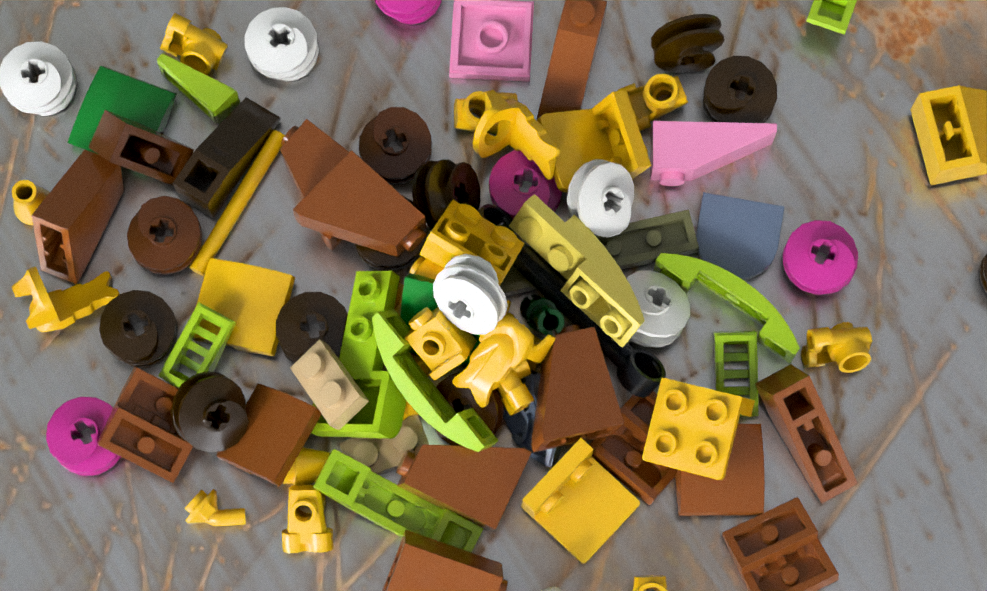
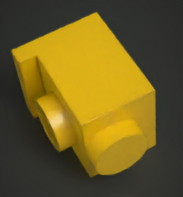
M426 307L418 312L408 322L411 329L405 336V340L431 369L429 375L434 381L464 362L477 342L471 333L463 331L451 323L440 311L439 307L433 311Z

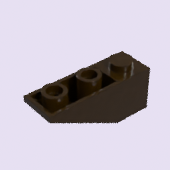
M245 97L196 148L172 183L179 198L214 219L280 121V117Z

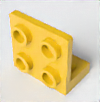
M662 377L642 459L654 464L716 480H723L740 415L751 417L755 401Z
M582 438L570 448L522 499L521 508L581 564H586L639 507L640 501L592 457L593 448Z

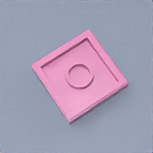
M454 0L450 78L530 82L534 1Z

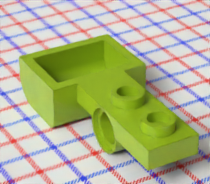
M356 271L339 360L369 402L340 430L331 427L323 415H321L311 432L318 437L392 439L401 430L406 399L395 385L388 371H382L384 362L377 346L372 317L377 312L394 309L400 276L393 271Z

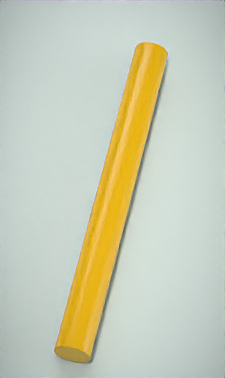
M277 130L271 132L195 260L189 268L197 274L204 276L209 258L214 259L280 151L282 147L281 142L285 136Z

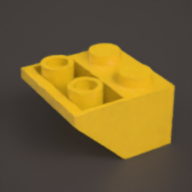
M958 85L919 93L910 110L930 185L987 174V90Z
M452 200L430 232L419 255L443 268L455 256L463 254L479 256L490 262L497 273L500 286L525 243L519 240L510 229L504 226H496L481 217L474 207Z

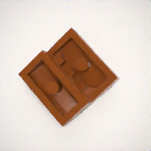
M134 366L97 444L174 483L193 448L192 445L179 436L172 422L171 408L173 398L179 388Z
M258 383L246 403V414L249 419L246 433L236 445L225 451H219L216 456L251 475L255 474L280 487L322 414L315 406Z
M654 391L644 398L632 395L620 408L624 424L612 435L595 438L589 444L593 448L592 457L649 506L675 478L678 469L654 464L642 459L657 398V393Z
M761 424L737 425L723 480H716L681 470L677 471L675 480L679 516L760 515L764 513L765 480Z
M798 497L722 532V537L748 591H817L839 580V573L818 539V530Z

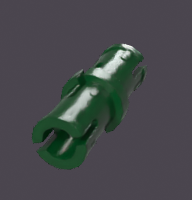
M531 294L532 300L527 296L522 300L520 312L526 320H529L527 324L532 329L544 335L550 334L552 336V330L557 334L561 332L565 323L564 317L561 312L554 309L557 307L552 301L535 294Z

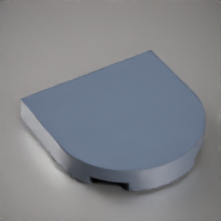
M703 192L696 230V238L699 245L697 253L700 259L717 265L744 281L761 274L771 265L777 253L785 207Z

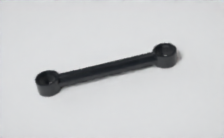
M486 204L478 211L481 217L494 225L504 226L513 231L509 227L513 220L512 217L498 206ZM524 244L513 266L547 299L552 301L574 325H579L580 330L595 327L602 352L618 367L617 377L621 385L635 396L648 397L658 387L661 378L666 376V371L661 361L649 351L644 349L634 350L628 343L623 348L619 346L561 292L566 283Z

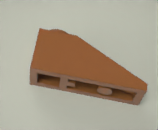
M565 0L537 119L545 113L582 109L605 21L607 1Z
M790 364L755 383L773 424L821 504L858 484L808 374Z

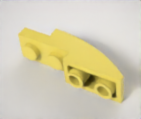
M534 194L525 201L509 227L568 280L561 289V292L623 348L645 321L638 300L628 280L605 246L575 214L564 222Z

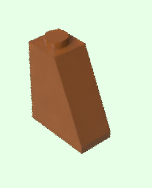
M308 119L300 127L293 126L282 139V147L280 149L284 163L302 199L349 153V151ZM319 232L326 247L331 251L342 241V239Z
M84 149L31 216L40 269L74 284L79 282L124 192L121 166Z
M352 150L293 208L296 221L302 227L398 257L405 249L409 252L414 250L426 236L424 232L426 229L425 216Z
M579 325L564 327L558 334L555 332L554 337L556 339L542 361L531 441L533 453L573 444L580 438L586 441L612 435L624 424L595 327L580 330Z
M422 444L415 447L413 452L407 450L403 455L396 470V473L401 475L397 486L442 509H448L484 528L486 531L494 530L498 526L532 452L525 448L490 447L477 452L464 446Z
M405 530L382 591H506L508 580L503 579V568L500 562Z

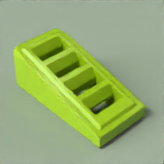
M163 53L157 58V64L162 76L215 124L218 123L220 125L240 104L238 93L232 87Z
M198 302L158 376L180 388L181 384L190 378L179 372L181 364L196 371V374L205 371L214 372L237 322ZM202 319L220 327L221 330L218 335L199 326ZM195 334L213 343L210 350L193 342ZM188 349L205 357L202 364L186 357Z
M714 331L715 390L733 395H749V399L755 401L752 416H759L758 390L755 386V383L758 382L757 332ZM747 344V352H724V345ZM747 361L748 369H724V362ZM748 378V386H724V379Z

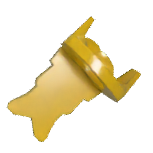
M494 90L485 91V110L473 136V149L481 158H487L510 145L516 151H521L528 160H533L547 180L552 179L556 157L560 154L559 145L550 138L546 129L534 119V115L526 105L514 99L505 100ZM499 122L497 135L489 134L488 130L495 123Z
M36 266L27 269L24 277L11 286L15 297L33 296L29 307L30 315L26 319V323L29 329L36 327L43 333L66 328L75 323L76 320L86 317L98 308L107 305L120 294L118 289L109 287L112 279L109 271L101 273L95 279L85 284H76L63 291L58 289L47 293Z
M507 300L506 315L502 320L498 321V325L493 331L480 335L479 341L481 343L470 355V363L465 370L452 380L457 388H469L476 403L481 408L488 405L493 388L498 382L505 380L512 368H518L526 359L541 363L556 339L548 334L539 344L535 345L531 331L524 324L519 323L518 319L508 315L511 305L509 300Z

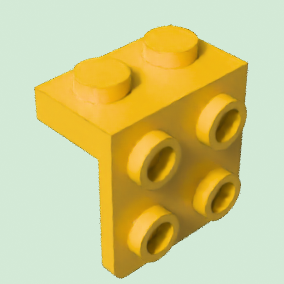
M626 90L613 91L592 109L545 113L537 119L546 129L550 138L560 148V154L556 157L553 176L561 192L567 193L575 172L584 163L594 159L607 160L622 165L630 173L632 180L652 166L647 147L643 142L636 121L635 111L631 106Z

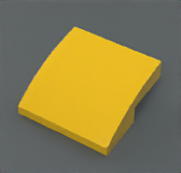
M209 258L197 304L200 302L237 322L226 346H231L241 352L275 356L278 345L276 319L281 308L290 300L295 277L258 266ZM202 319L199 325L215 335H218L221 330L220 327L205 319ZM195 334L193 338L194 341L213 344L198 334Z

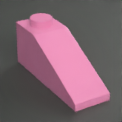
M653 121L650 134V162L652 165L650 166V180L660 181V184L665 186H680L684 184V181H693L771 145L777 133V123Z

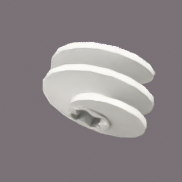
M287 7L270 8L259 13L249 23L245 33V50L248 59L253 67L266 77L281 79L285 82L297 81L308 75L317 63L319 54L317 33L311 21L300 11Z
M42 41L26 42L13 48L4 57L0 66V88L10 104L20 111L41 116L55 115L66 109L74 97L77 84L75 71L67 56L56 46Z
M594 159L584 163L575 172L568 187L567 204L570 216L572 217L575 214L593 234L606 238L618 235L628 227L631 218V207L634 201V183L630 173L622 165L607 160Z
M463 254L453 257L445 265V268L438 273L433 283L434 298L440 311L459 329L471 334L485 335L493 331L498 325V321L502 320L506 315L508 307L505 293L498 284L496 271L490 262L479 256Z
M645 270L629 275L627 280L638 300L645 320L630 341L644 347L657 348L672 344L681 335L683 328L687 325L690 318V303L686 293L674 280L662 273Z

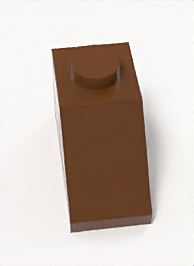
M107 110L104 111L89 144L90 149L109 162L173 185L172 183L194 151L191 147L143 124Z

